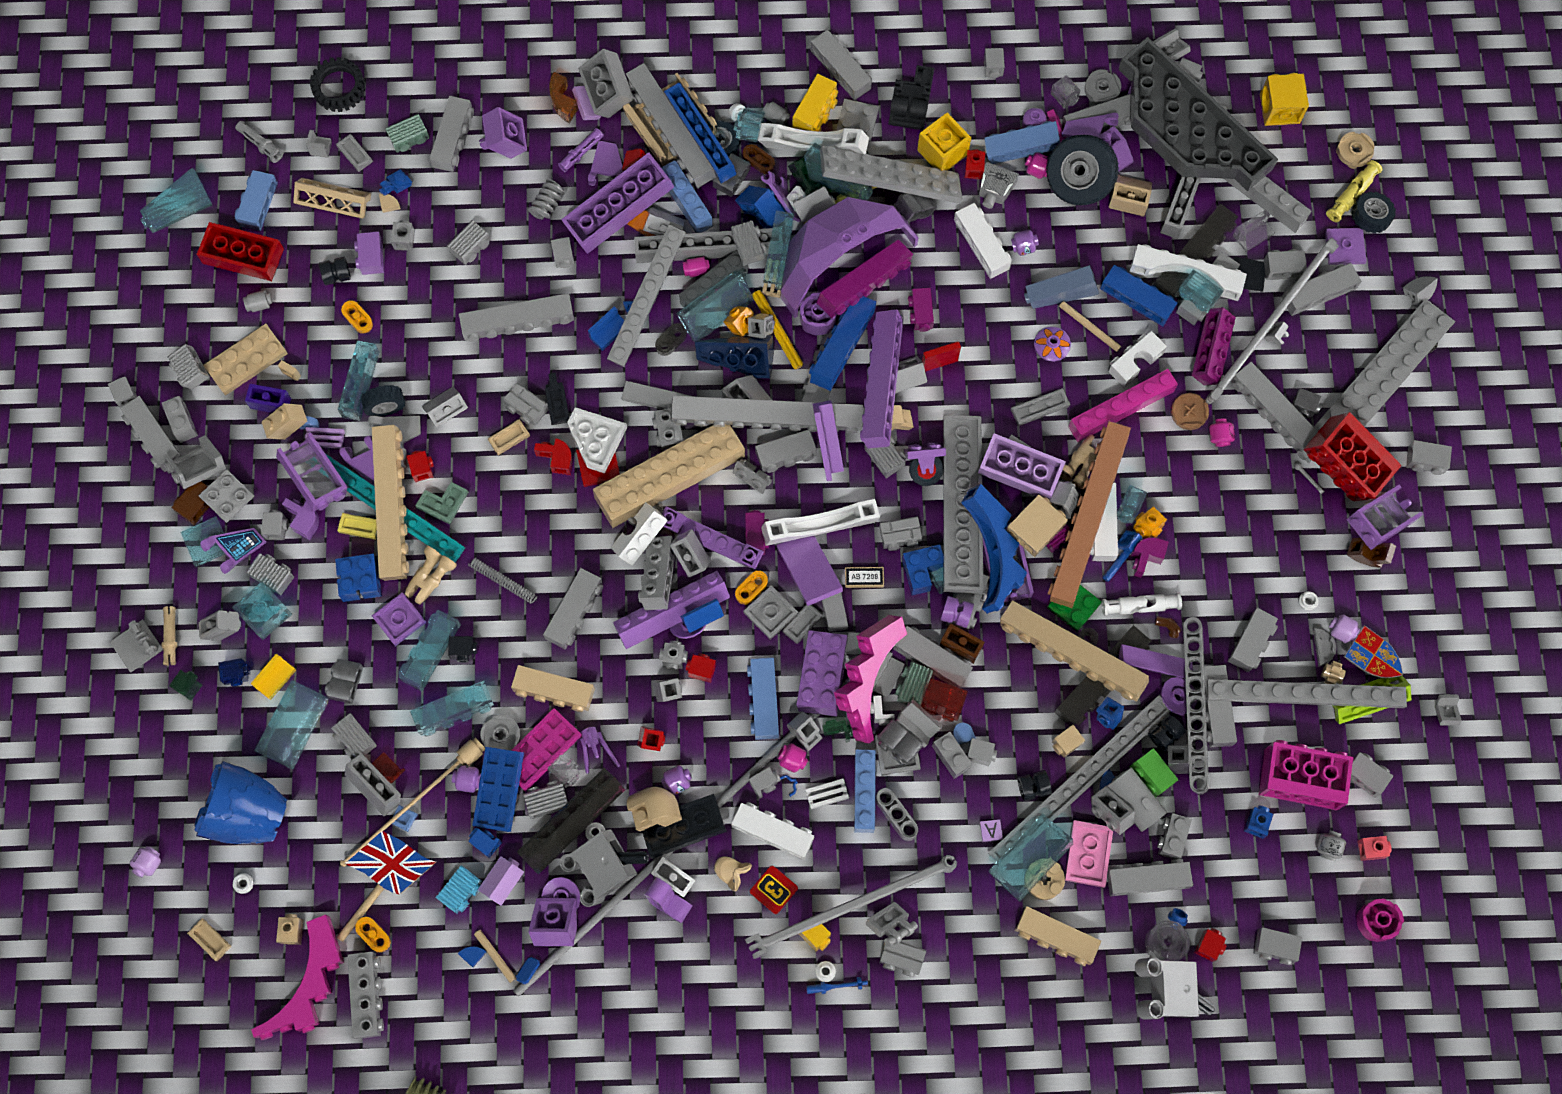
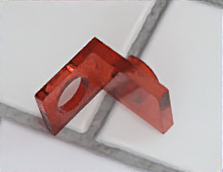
M385 752L371 763L390 784L405 771L404 768L400 769Z

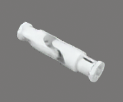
M1179 592L1175 595L1166 596L1164 594H1155L1139 597H1120L1118 600L1102 599V612L1104 616L1114 613L1125 615L1135 612H1160L1172 608L1182 609V598ZM1147 601L1151 602L1153 606L1147 607Z

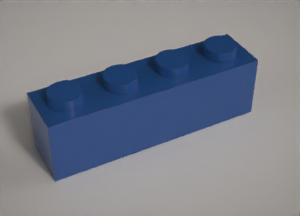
M1116 265L1107 274L1100 288L1162 327L1178 303L1173 297L1161 293L1155 286H1149L1141 278L1129 274L1126 269Z

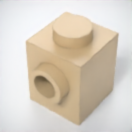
M1072 725L1054 738L1052 741L1054 745L1052 747L1058 755L1061 754L1063 757H1066L1085 742V739L1075 726Z
M285 914V917H279L277 943L301 945L303 920L297 918V914Z

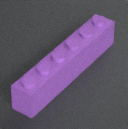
M715 571L671 593L668 609L645 610L643 607L614 621L613 624L624 647L628 649L682 622L680 616L714 599H717L720 603L730 598L723 579L718 571Z

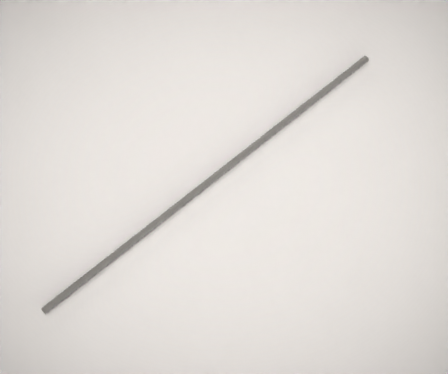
M847 679L842 683V687L847 684ZM810 713L808 715L814 721L820 714ZM789 732L717 800L719 809L749 782L751 777L755 776L779 753L783 745L787 746L796 736ZM673 852L656 857L576 932L574 945L654 870L662 857L666 859ZM561 946L537 968L527 984L521 983L514 990L519 997L573 946Z

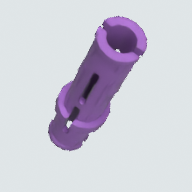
M595 128L590 135L574 150L571 149L568 155L558 163L559 168L563 172H567L575 163L581 161V157L604 137L603 133L598 128Z

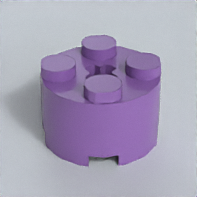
M812 293L811 296L802 301L800 306V323L805 332L813 335L829 334L837 320V315L831 318L817 304L820 293Z

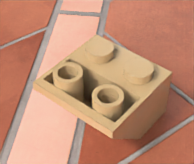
M1118 175L1117 182L1113 187L1109 208L1144 216L1150 200L1152 183Z

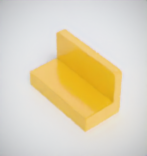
M275 654L251 682V685L271 700L295 673L296 669L278 654Z

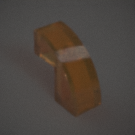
M553 72L549 84L552 105L556 113L570 124L578 111L577 101L564 95L568 88L567 78Z

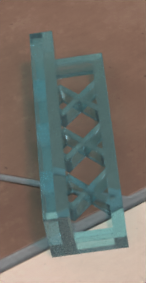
M776 211L763 279V283L775 284L776 290H781L794 223L793 213Z

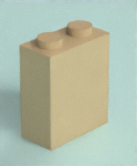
M1038 495L1008 526L1006 531L1032 556L1036 557L1062 530L1068 519H1066V515L1061 510H1056L1052 506L1049 499Z

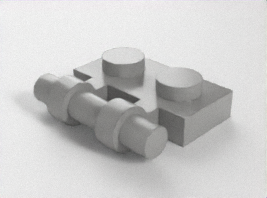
M893 902L866 921V926L877 936L882 937L885 934L888 936L884 941L888 947L898 944L903 937L912 935L914 930L918 928L915 921L911 923L906 921L909 914L896 902ZM898 926L901 929L896 931L894 928Z

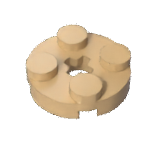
M1349 132L1339 141L1336 153L1344 164L1352 169H1356L1357 167L1365 166L1372 159L1375 148L1374 142L1364 133ZM1352 147H1354V148H1357V147H1358V148H1359L1358 153H1357V152H1354V151L1352 150V149H1353Z
M1040 859L1032 863L1026 870L1024 884L1028 892L1035 898L1050 900L1061 893L1065 884V875L1058 863L1049 859ZM1043 874L1050 878L1047 885H1043V882L1039 881Z

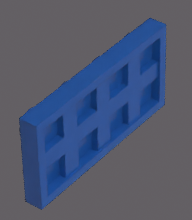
M485 747L472 826L511 832L524 752Z

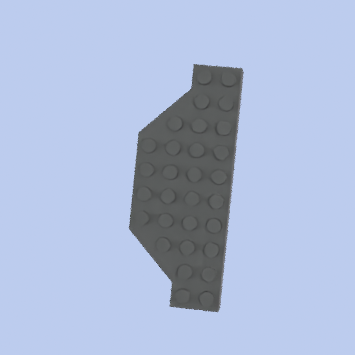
M1148 37L1122 58L1119 71L1131 81V128L1182 177L1235 179L1246 191H1249L1274 169L1278 158Z

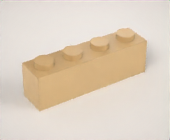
M520 665L517 667L511 686L517 696L525 698L527 695L533 696L534 700L539 702L552 701L553 705L558 707H564V705L571 706V709L577 712L589 711L595 691L593 684Z
M1027 906L1024 908L1015 931L1019 932L1018 936L1026 940L1032 938L1038 941L1037 945L1046 949L1051 947L1056 950V954L1062 957L1075 958L1074 962L1082 966L1093 963L1101 944V940Z

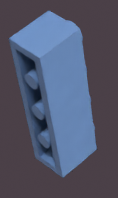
M1047 121L1037 126L1030 125L1020 130H1009L1007 133L991 134L989 137L984 138L988 160L991 164L1027 157L1035 152H1049L1060 143L1056 121Z
M674 160L661 167L674 185V188L669 193L695 233H702L713 227L712 216L677 162Z
M774 658L751 659V665H747L748 677H752V684H748L749 696H753V703H749L750 715H754V722L750 723L751 734H755V740L779 738Z
M855 750L854 833H874L875 750Z

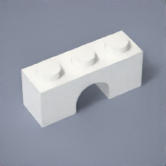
M1152 331L1147 335L1145 333L1141 335L1137 340V344L1128 346L1123 352L1124 355L1120 358L1117 356L1110 362L1111 367L1108 372L1123 388L1135 379L1140 371L1134 363V359L1143 358L1151 365L1164 354L1167 346Z
M645 503L634 517L637 520L635 530L630 535L622 533L611 546V549L618 557L632 566L668 521L648 503Z

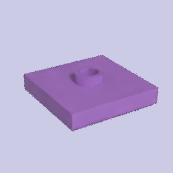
M1339 228L1325 230L1326 242L1332 237L1337 241L1336 244L1339 245L1333 254H1327L1328 265L1365 264L1367 262L1362 229Z
M403 592L371 615L395 646L426 624V621Z

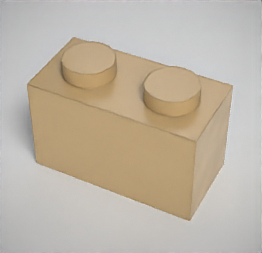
M284 403L262 421V425L268 439L285 440L308 421L302 405Z

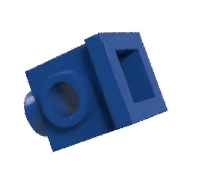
M1107 697L1096 710L1098 712L1097 720L1105 728L1114 730L1122 720L1124 706ZM1112 707V708L1115 709L1116 711L1113 712V711L1109 710V708Z
M1258 805V808H1252L1244 832L1262 839L1268 835L1274 814L1270 813V809L1265 806ZM1258 817L1264 818V823H1260Z
M475 828L469 835L470 840L468 842L489 859L502 844L498 838L493 840L495 836L486 829L482 832L480 829Z

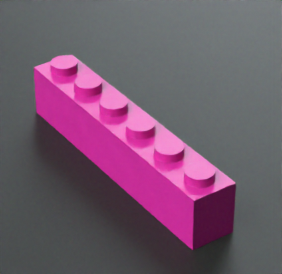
M1166 369L1071 419L1068 428L1076 441L1080 442L1089 435L1101 431L1103 426L1107 427L1109 421L1116 423L1173 393L1178 383L1169 369Z

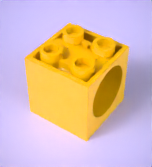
M1272 74L1267 77L1260 92L1264 126L1301 123L1309 107L1304 74Z
M947 112L920 132L917 151L933 168L947 171L966 157L971 137Z

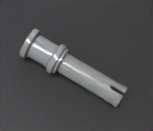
M244 121L237 123L235 129L258 147L259 152L270 157L273 163L278 162L282 158L284 151L273 145L270 139L263 138Z

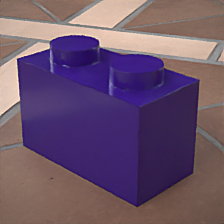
M249 384L245 402L250 409L273 413L284 403L290 404L291 397L286 390Z

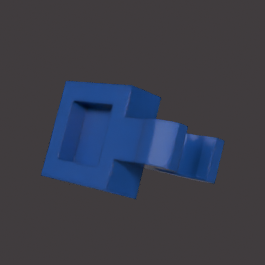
M400 169L387 176L386 180L380 183L382 188L379 191L383 196L393 190L398 194L412 186V181Z

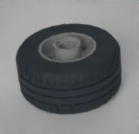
M1085 134L1074 135L1062 140L1052 150L1046 166L1047 181L1053 193L1064 202L1072 205L1093 204L1104 199L1115 186L1119 174L1118 159L1112 147L1101 138ZM1082 165L1085 168L1084 174H1081L1080 168Z

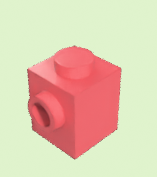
M1387 836L1362 838L1357 841L1361 861L1385 859L1390 856L1391 844L1390 841H1387Z

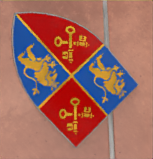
M1364 625L1344 655V658L1372 676L1380 678L1402 676L1401 662L1393 647Z

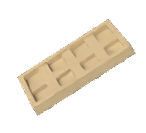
M264 324L203 366L226 396L288 353L267 324Z

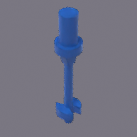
M857 977V982L831 985L820 982V984L806 986L807 994L820 992L826 994V991L851 986H858V990H861L862 985H867L868 981H861V977Z

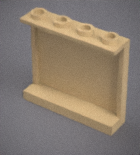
M676 73L677 80L661 90L664 93L665 90L680 82L715 135L717 133L715 119L707 115L708 111L703 103L699 104L696 93L693 90H689V84L684 77L681 78ZM629 103L622 106L626 117L662 167L677 159V156L673 157L670 153L668 142L664 143L661 139V131L659 129L655 130L651 123L653 120L651 116H646L643 111V103L637 104L634 107H631Z

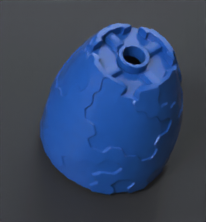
M222 761L221 764H216L210 778L212 788L206 805L199 809L194 824V830L197 832L196 836L231 844H257L273 841L277 835L276 827L278 828L282 822L287 799L275 786L243 767Z

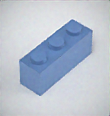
M253 170L251 176L247 178V187L241 195V204L235 211V219L241 227L261 231L278 182L272 174Z

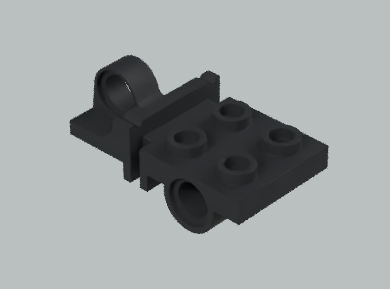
M917 65L914 82L896 79L888 125L924 130L934 68Z

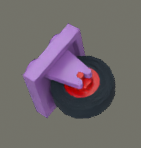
M938 442L927 443V447L913 444L908 445V448L904 449L905 457L912 459L909 473L915 483L921 486H931L940 480L943 475V465L938 457L946 456L945 447L938 444Z

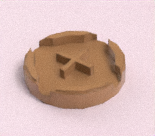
M1186 393L1180 395L1174 401L1171 407V416L1177 426L1186 430H1194L1200 428L1209 417V407L1206 401L1200 398L1199 395Z

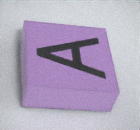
M1000 820L980 822L982 842L1003 840Z

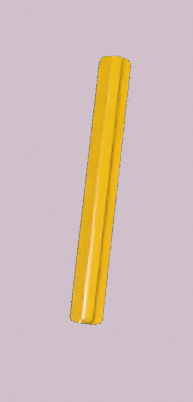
M761 290L755 291L752 297L761 313L773 315L775 321L773 333L795 370L801 368L803 362Z

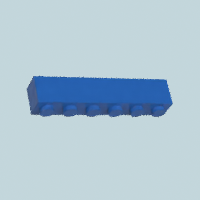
M679 82L665 90L664 93L713 167L720 183L722 184L737 175L733 163L681 83Z
M863 296L856 305H850L847 307V311L841 314L839 318L840 323L838 325L835 324L831 333L832 337L827 338L824 344V351L820 350L816 359L817 363H813L809 370V374H811L810 383L831 391L875 313L876 301Z

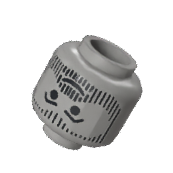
M1331 830L1329 834H1321L1317 846V851L1321 853L1320 857L1332 861L1342 858L1346 846V841L1341 838L1342 834Z

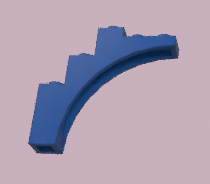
M979 484L967 491L961 503L978 525L989 556L990 584L987 598L982 607L988 614L993 611L997 612L1004 606L1003 602L1012 589H1018L1024 584L1027 572L1013 559L1017 553L1016 550L1019 543L1005 530L1012 515L982 484Z

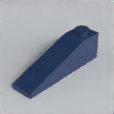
M767 335L766 338L739 336L695 341L697 360L715 366L720 365L729 368L732 372L744 373L746 376L753 375L754 378H771L774 356L773 335Z

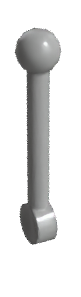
M1296 463L1295 469L1299 470L1322 494L1324 490L1302 468L1301 463Z

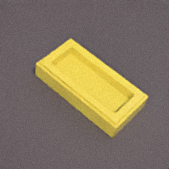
M342 513L337 531L343 534L376 540V519Z

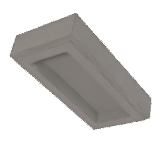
M351 134L336 144L337 148L358 172L373 162L371 157Z
M806 604L784 628L783 633L798 644L823 617V614L812 605L807 606Z

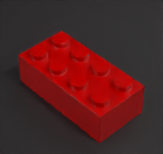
M209 222L196 255L202 264L272 282L284 248L278 239Z

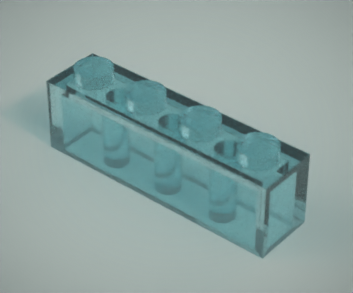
M357 341L337 409L342 418L361 420L363 413L361 397L370 388L380 353L376 344Z
M437 610L435 614L433 613L430 616L427 629L420 633L416 648L413 647L408 655L409 660L399 670L400 680L421 692L447 650L449 636H455L461 625L457 619L440 610Z
M482 681L411 710L410 713L418 733L421 736L427 737L435 734L437 729L442 727L447 729L454 726V722L459 720L467 721L476 713L480 712V714L489 712L491 707L495 705L486 683Z

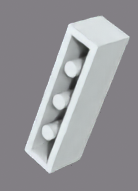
M973 203L955 212V223L989 278L991 279L1009 270L1012 261L1011 256L1008 252L1004 251L1000 238L994 235L991 224L984 219L982 209Z
M1113 483L1090 553L1092 561H1115L1118 557L1116 483Z
M741 803L731 824L732 828L805 860L814 840L811 830L804 827L798 829L793 826V822L787 819L782 821L776 819L775 814L766 810L763 813L757 810L758 807L752 803Z

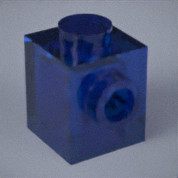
M242 658L218 662L220 682L225 686H241L243 682H248V675L251 674L250 666Z

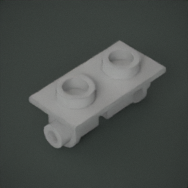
M746 459L737 461L733 474L763 494L766 486H769L772 482L770 476L761 470L755 473L754 471L757 467Z

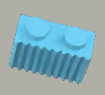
M461 865L436 898L458 914L459 911L463 912L468 907L469 898L479 893L478 889L482 881Z

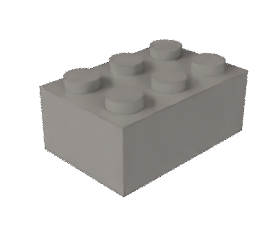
M602 49L578 68L594 114L610 118L623 108L622 106L634 99L617 53Z

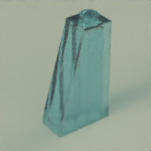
M814 143L806 152L804 157L810 179L845 197L860 200L870 198L872 195L871 186L822 176L820 145Z
M192 168L141 209L140 212L143 218L140 219L145 229L149 227L151 232L154 233L213 204L196 171Z

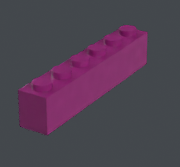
M899 239L822 291L817 304L831 318L837 314H843L847 307L856 305L863 296H869L873 289L883 286L887 279H893L900 270H906L911 265L910 261L913 253Z

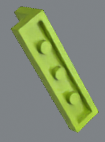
M1403 676L1380 678L1362 684V686L1406 687L1407 702L1411 701V685ZM1396 680L1400 682L1399 684H1390V682ZM1332 705L1335 709V720L1338 724L1387 709L1386 707Z

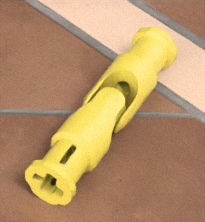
M1374 160L1369 161L1364 171H1360L1347 189L1338 197L1335 205L1327 210V217L1333 222H1339L1342 218L1341 216L1350 210L1356 200L1371 185L1373 178L1382 172V166Z

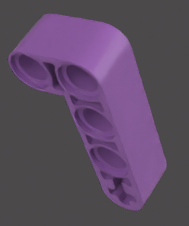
M655 877L644 894L650 904L680 923L683 922L692 908L690 903L677 896L672 887L658 877Z

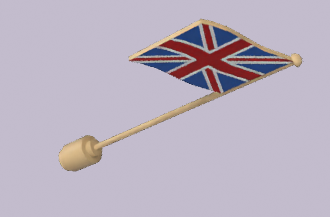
M476 737L473 740L470 739L456 751L458 761L344 861L341 860L340 865L343 867L349 865L365 873L384 889L400 895L436 862L421 856L403 841L383 831L458 765H472L483 755L482 752L485 751V747Z

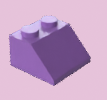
M536 898L528 931L534 946H573L577 931L576 899Z

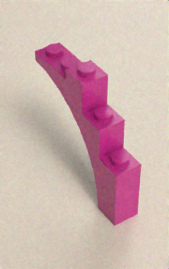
M888 615L856 635L861 654L845 664L850 682L834 692L839 710L847 712V718L850 721L852 733L856 741L869 744L874 740L870 716L871 695L881 664L895 644L907 635L903 618L900 616Z
M323 915L306 922L309 933V959L302 982L292 999L278 1014L267 1022L251 1029L254 1038L266 1040L273 1037L272 1033L280 1031L284 1033L292 1030L293 1025L296 1031L307 1033L315 1030L314 1026L320 1024L313 1000L320 1002L327 999V995L332 994L325 970L327 969L328 972L340 968V964L344 963L330 916Z

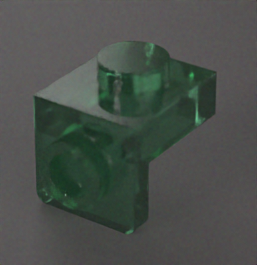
M836 719L826 721L825 725H822L824 736L843 732L846 743L850 742V737L853 736L851 725H847L846 720L837 722Z

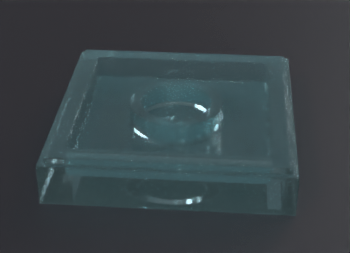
M217 517L180 532L195 567L225 554L216 543L208 551H203L200 544L201 541L210 536L224 534Z

